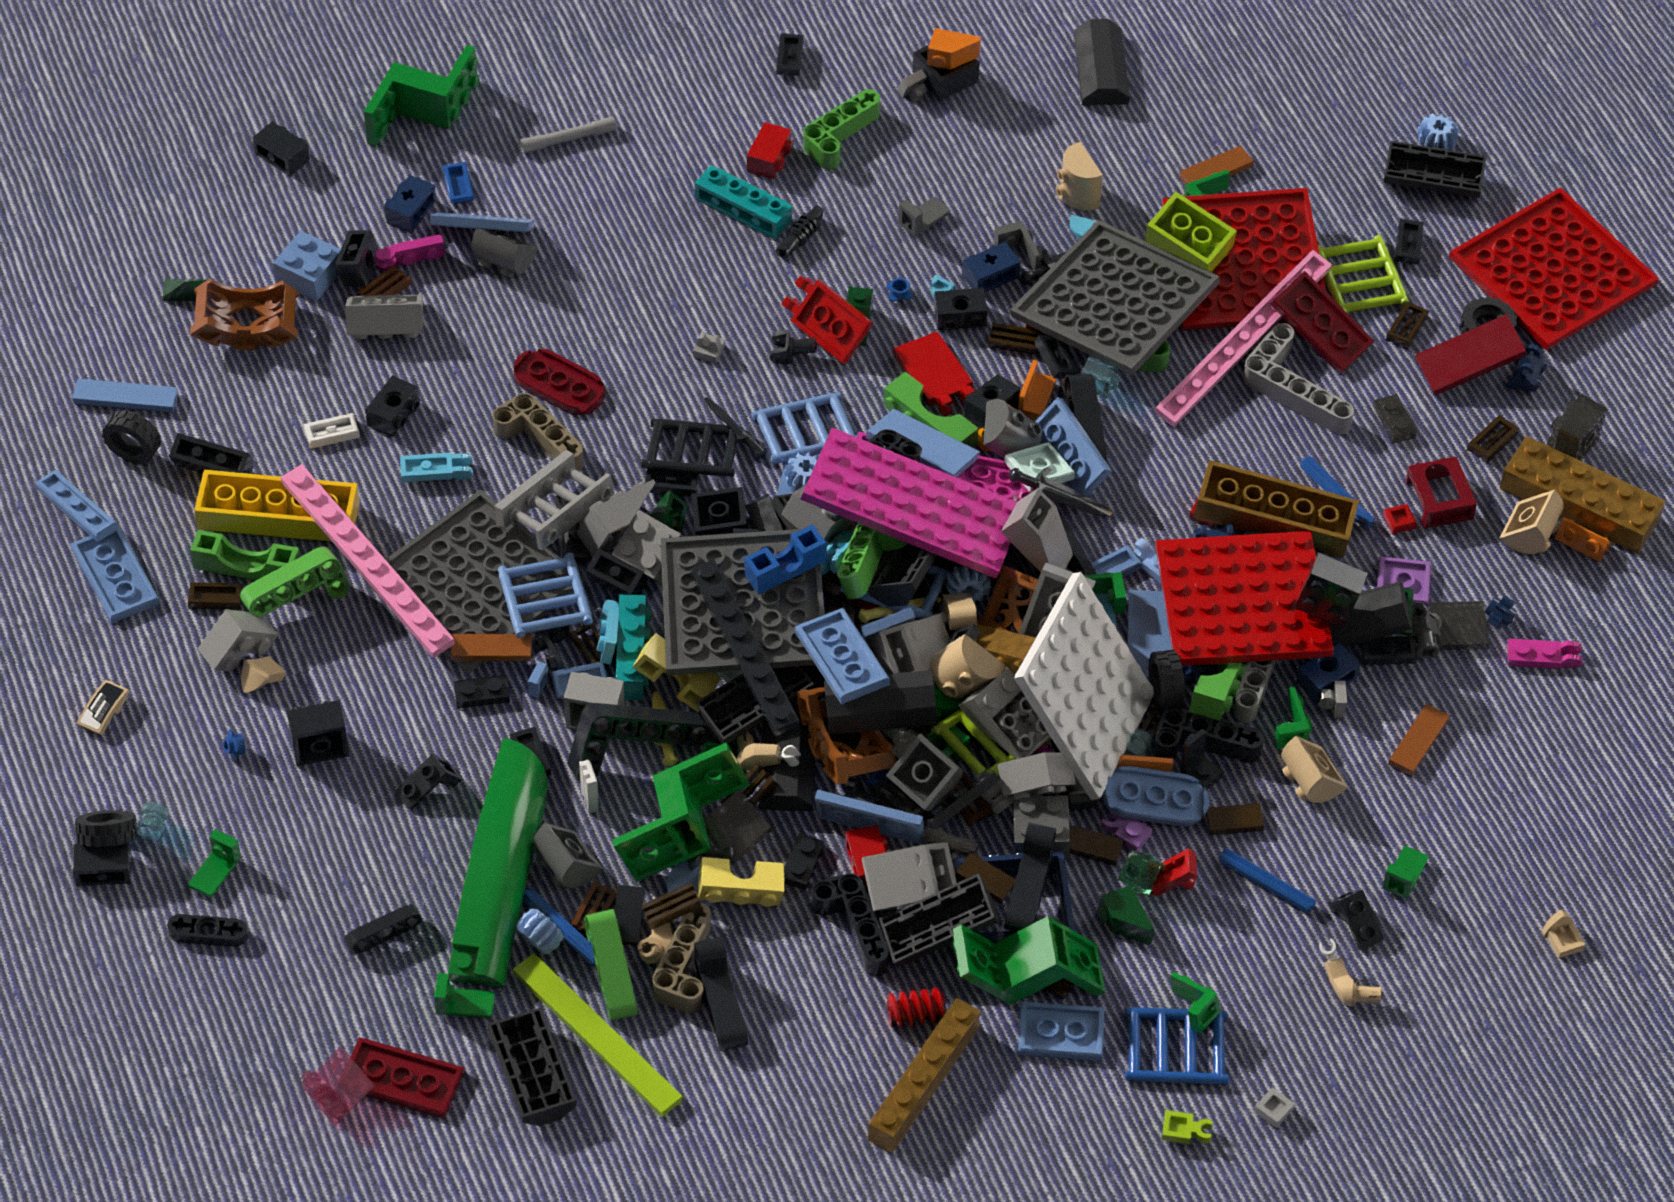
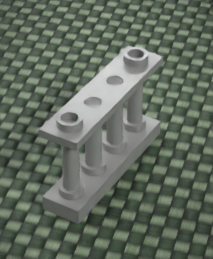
M565 450L494 505L497 525L505 529L514 521H518L535 531L538 549L542 551L590 512L589 508L598 501L604 502L613 495L611 475L606 473L599 480L594 481L576 470L574 454ZM568 479H572L587 489L580 495H577L561 486V484ZM550 493H554L569 503L562 509H558L543 500V498ZM532 507H536L551 517L542 524L525 513Z

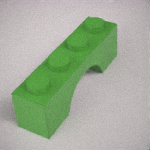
M907 372L901 374L884 388V405L889 411L895 409L972 448L977 444L978 427L961 414L942 417L930 413L923 407V385Z
M202 530L197 531L190 549L194 569L258 580L300 557L299 548L273 543L271 548L266 551L252 552L233 545L223 534Z
M1248 662L1212 664L1221 673L1211 676H1200L1193 691L1189 712L1220 721L1224 711L1229 712L1233 701L1231 695L1236 696L1240 685L1238 679L1242 680L1247 666L1245 663Z

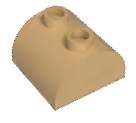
M1081 142L1075 143L1066 149L1063 155L1062 169L1057 170V176L1061 185L1056 186V193L1060 200H1063L1074 209L1085 211L1097 209L1100 207L1103 175Z
M1555 490L1517 502L1499 539L1506 546L1520 553L1535 554L1545 552L1551 545V542L1548 540L1550 535L1555 533L1560 526L1558 519L1564 507L1560 495Z
M964 634L935 652L931 659L930 668L933 680L945 695L962 698L998 677L1003 672L1005 664Z
M1295 736L1284 747L1281 757L1286 766L1282 771L1289 780L1297 781L1299 787L1295 791L1303 801L1309 800L1312 803L1325 802L1338 796L1348 788L1321 746Z

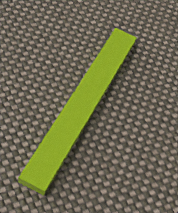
M533 953L513 968V974L661 1118L683 1101V1096L536 954Z

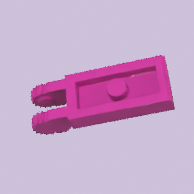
M442 235L393 244L392 246L378 249L375 253V258L377 259L376 266L382 272L388 270L393 265H411L418 261L435 260L445 256Z
M1508 639L1507 641L1509 666L1560 669L1577 668L1583 664L1582 657L1576 655L1582 651V645L1578 641L1567 640L1562 643L1559 641Z

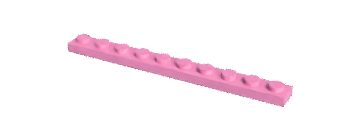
M1312 250L1156 406L1155 413L1172 427H1175L1283 318L1270 303L1304 271L1318 283L1331 269L1332 264Z
M302 464L281 477V482L433 658L455 644L454 638Z

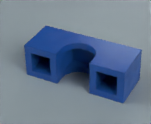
M812 524L790 535L788 547L779 554L772 555L770 550L765 547L745 557V577L759 595L826 562V541Z

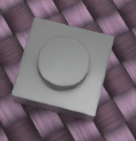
M1272 1087L1257 1103L1254 1112L1277 1128L1294 1110L1295 1103Z

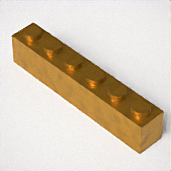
M977 624V628L981 631L976 640L977 644L1005 664V668L1009 667L1013 674L1016 675L1036 638ZM947 630L950 641L956 630Z
M958 998L955 999L869 1122L868 1141L890 1153L894 1152L980 1027V1010Z

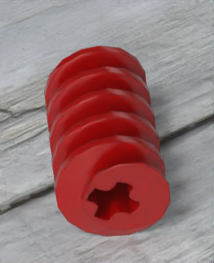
M933 988L930 996L926 989H922L919 998L916 991L911 990L909 999L904 992H900L898 1000H896L893 993H889L887 997V1011L890 1027L892 1026V1021L895 1020L898 1027L902 1028L904 1019H907L911 1027L914 1024L915 1018H918L920 1024L924 1025L927 1016H929L932 1024H935L937 1015H940L942 1019L946 1014L943 992L941 995L938 988Z

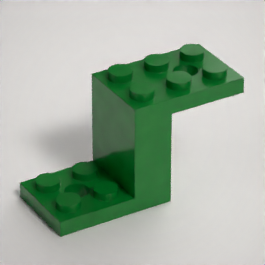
M465 46L447 77L393 62L364 110L367 144L376 147L380 139L386 136L388 126L391 122L395 121L397 114L449 129L453 121L458 120L463 104L466 105L468 103L472 89L476 88L479 83L480 76L477 74L478 58H476L475 47Z
M727 743L653 775L662 817L612 839L615 850L636 882L711 849L701 807L750 786L746 774ZM712 772L720 773L715 778L708 777ZM648 847L656 848L650 853L643 851Z
M1049 916L997 943H993L962 924L953 928V946L957 954V970L960 977L1010 1005L1063 978L1095 996L1105 993L1097 944Z

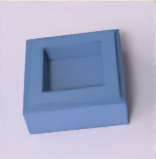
M538 661L528 680L529 697L538 699L549 680L546 663Z

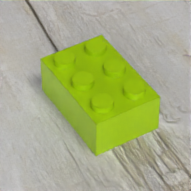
M1175 192L1147 224L1145 241L1212 272L1234 246L1237 231L1181 194Z

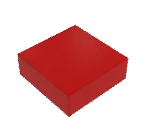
M1408 504L1383 510V517L1392 535L1416 529L1417 522Z

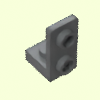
M932 197L919 207L906 199L899 204L898 223L916 237L949 215L950 209L936 197Z
M1022 220L995 228L994 246L1004 242L1010 248L1020 245L1032 269L1040 267V261L1043 259L1041 249L1035 246L1032 232L1030 229H1026Z

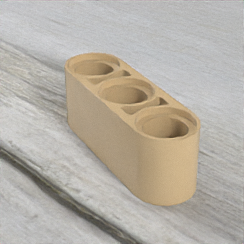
M970 593L943 595V612L948 619L947 625L950 630H956L973 624L977 627L976 607Z

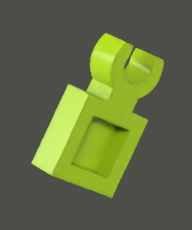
M1165 1110L1161 1140L1190 1144L1191 1137L1201 1143H1210L1211 1134L1203 1133L1201 1130H1212L1213 1121L1202 1119L1195 1122L1193 1121L1194 1114Z

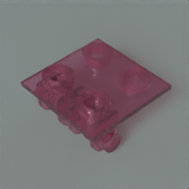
M342 1046L316 1072L307 1070L301 1076L303 1079L302 1088L334 1126L374 1087V1084Z

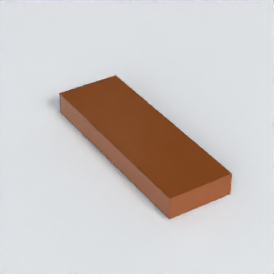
M1240 145L1181 170L1179 177L1186 185L1191 181L1199 180L1224 170H1228L1230 176L1253 167L1254 161Z
M452 634L455 644L451 646V661H531L532 634H525L523 638H517L516 634Z
M1426 704L1390 757L1388 765L1413 776L1448 723L1450 715Z

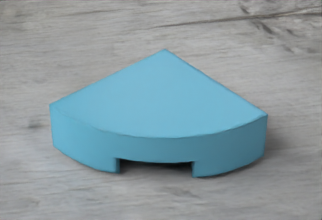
M1071 215L1069 227L1079 240L1094 225V220Z
M937 275L933 277L931 285L933 298L934 291L956 290L955 284Z

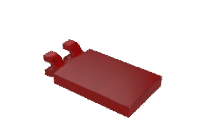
M799 276L794 284L807 293L806 297L801 303L796 298L791 299L789 296H786L781 305L794 314L790 320L811 338L815 337L817 343L841 363L847 364L873 325V322L823 281L816 280L814 282L808 277L805 279L803 276Z
M938 331L893 348V356L904 372H907L923 385L924 401L928 406L936 404L943 417L952 414V409L949 406L953 403L952 396L958 395L964 405L966 397L975 392L973 390V381Z

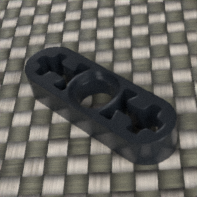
M408 904L350 931L343 941L351 954H360L415 928L421 922L422 917L415 905Z
M176 914L167 923L169 936L175 942L239 947L248 940L247 925L243 920L237 918ZM180 925H184L185 927L181 931H176ZM193 925H195V933H192ZM205 926L215 927V932L211 935L200 933L201 929ZM220 928H224V931L222 930V933H223L222 936H221V930H220ZM235 929L240 931L237 932L236 936H231Z

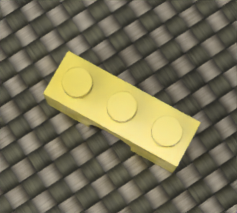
M657 633L643 647L632 667L653 682L662 673H667L665 639ZM713 672L672 675L678 680L680 685L676 698L699 712V709L697 708L696 701L713 692L721 677Z
M702 857L698 869L699 900H707L711 903L720 901L734 902L739 905L747 903L761 904L767 907L780 905L784 894L783 863L756 861L752 877L740 879L730 871L729 859Z

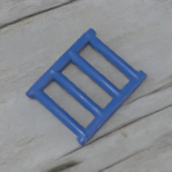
M1126 1007L1125 1015L1129 1018V1070H1126L1125 1080L1213 1085L1229 1084L1228 1074H1225L1224 1021H1227L1228 1012L1220 1011L1212 1020L1214 1073H1198L1196 1032L1190 1026L1189 1009ZM1140 1019H1157V1071L1140 1070ZM1168 1020H1185V1072L1168 1071Z

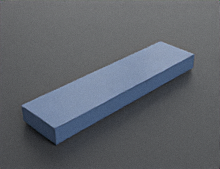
M77 379L72 399L74 404L173 413L178 396V388Z
M56 469L35 482L36 489L96 542H99L118 529L116 521Z

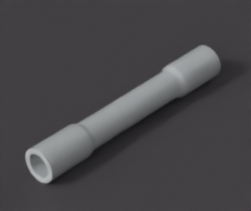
M612 116L593 121L589 124L520 139L521 149L523 153L544 149L547 146L616 131V123Z

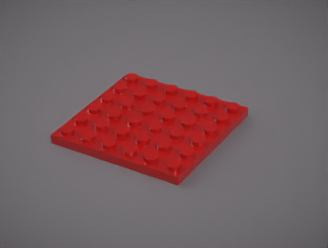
M1561 187L1454 248L1449 253V258L1485 293L1494 299H1500L1504 303H1508L1511 309H1514V314L1517 316L1516 322L1546 351L1656 286L1659 281V277Z
M1308 188L1184 196L1237 232L1234 246L1212 271V273L1219 276L1220 283L1181 323V329L1195 330L1237 326L1312 250L1319 254ZM1162 198V207L1170 198ZM1323 277L1318 284L1326 291ZM1282 318L1278 323L1288 322L1284 318Z
M1311 531L1156 540L1155 549L1171 649L1177 652L1182 666L1333 657L1334 648L1329 622L1294 608L1301 587L1316 558Z

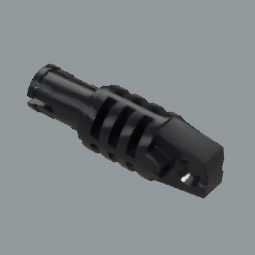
M816 205L808 214L804 212L796 220L791 228L788 229L787 237L776 247V253L779 257L788 259L797 247L805 245L822 225L820 220L823 218V208Z

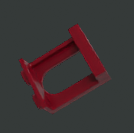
M1457 456L1440 458L1425 463L1419 462L1408 466L1405 482L1406 484L1412 483L1423 508L1422 524L1425 529L1474 519L1477 503ZM1451 476L1460 499L1437 503L1428 480Z

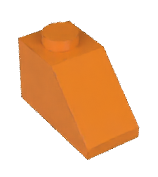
M934 28L928 47L927 65L953 69L978 58L981 50V37Z

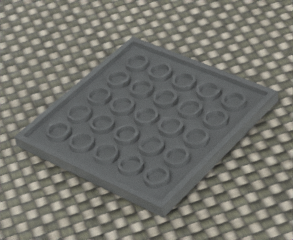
M1097 220L1010 309L1012 318L1133 375L1215 289L1220 280L1218 275Z
M481 489L385 559L451 636L452 634H515L500 582L498 568L500 566L512 568L561 558L548 546L542 551L538 549L536 536L518 521H514L505 529L497 525L494 507L497 503ZM567 568L511 578L512 586L569 576ZM580 575L584 587L586 585V580L582 575ZM572 586L516 596L518 605L571 595L574 594ZM554 609L523 614L521 618L523 623L537 621ZM451 647L444 651L450 658ZM485 661L454 662L469 674Z
M802 529L660 538L667 675L740 671L690 575V568L711 560H715L771 668L815 665L796 635L795 626L824 615L821 564L759 595L745 577L744 568L745 557L765 547L770 550L772 555L779 554L788 547L790 535Z

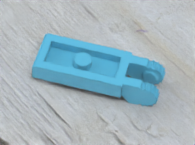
M465 453L401 456V481L469 479L473 477V470L471 467H468L473 462L472 456Z
M855 530L839 531L828 544L827 561L821 564V575L827 574L830 568L833 574H837Z
M606 600L603 604V614L600 615L598 635L600 637L597 651L601 652L600 663L611 664L617 643L619 604L613 600Z

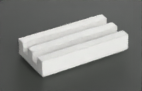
M353 413L304 424L310 449L360 438Z
M585 760L579 762L581 793L584 796L588 813H593L599 809L597 779L591 762Z

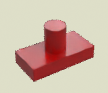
M1186 849L1148 869L1149 893L1157 897L1178 885L1186 890L1192 889L1196 883L1197 876L1196 852Z

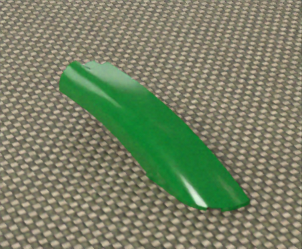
M503 738L482 807L452 939L453 949L448 968L450 981L505 988L517 928L516 925L535 853L533 839L542 825L548 793L547 776L539 758L528 747L511 739Z

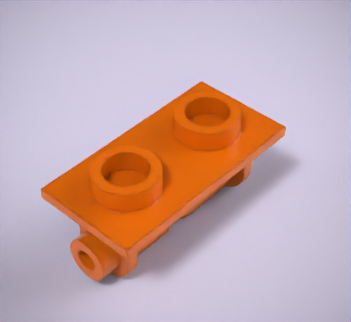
M1564 517L1555 536V540L1598 562H1601L1605 551L1607 552L1612 544L1607 537L1604 538L1574 523V520H1568Z

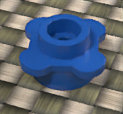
M896 278L887 283L886 289L890 292L889 300L892 302L904 299L911 300L913 293L910 292V282L904 278Z
M230 729L228 730V737L223 740V748L226 754H230L232 761H237V755L245 753V741L241 733L234 734V731Z

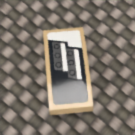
M105 680L91 697L77 724L103 736L113 714H119L130 691Z

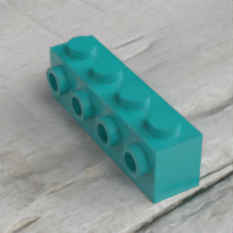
M710 165L695 182L696 200L775 240L792 222L791 204L769 194L763 189L749 184L743 179L727 173L723 169Z
M619 595L616 679L624 681V700H643L644 686H649V678L632 668L645 643L650 640V627H646V621H651V606H646V595Z

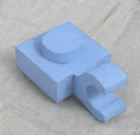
M1140 538L1134 544L1136 549L1133 552L1143 561L1141 569L1161 583L1156 551L1151 549L1146 540Z

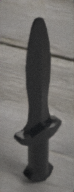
M707 397L704 398L714 414L734 431L737 436L735 442L744 443L755 454L757 459L765 457L767 448H763L752 437V430L746 431L742 429L718 404Z

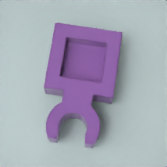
M1111 811L1109 812V818L1114 820V822H1108L1105 819L1101 822L1103 830L1115 832L1114 837L1124 839L1123 845L1135 853L1140 850L1152 835V829L1142 822L1133 819H1126L1125 821L1122 817L1117 816Z

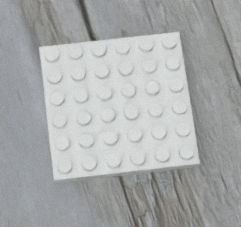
M1079 572L1071 575L1017 671L1014 680L1089 798L1095 800L1101 798L1107 785V779L1109 775L1110 778L1112 777L1120 756L1124 754L1151 702L1154 690L1142 672L1140 665L1129 651L1127 644L1124 643L1115 625L1108 617L1103 605L1095 596L1090 584L1086 581L1083 574Z

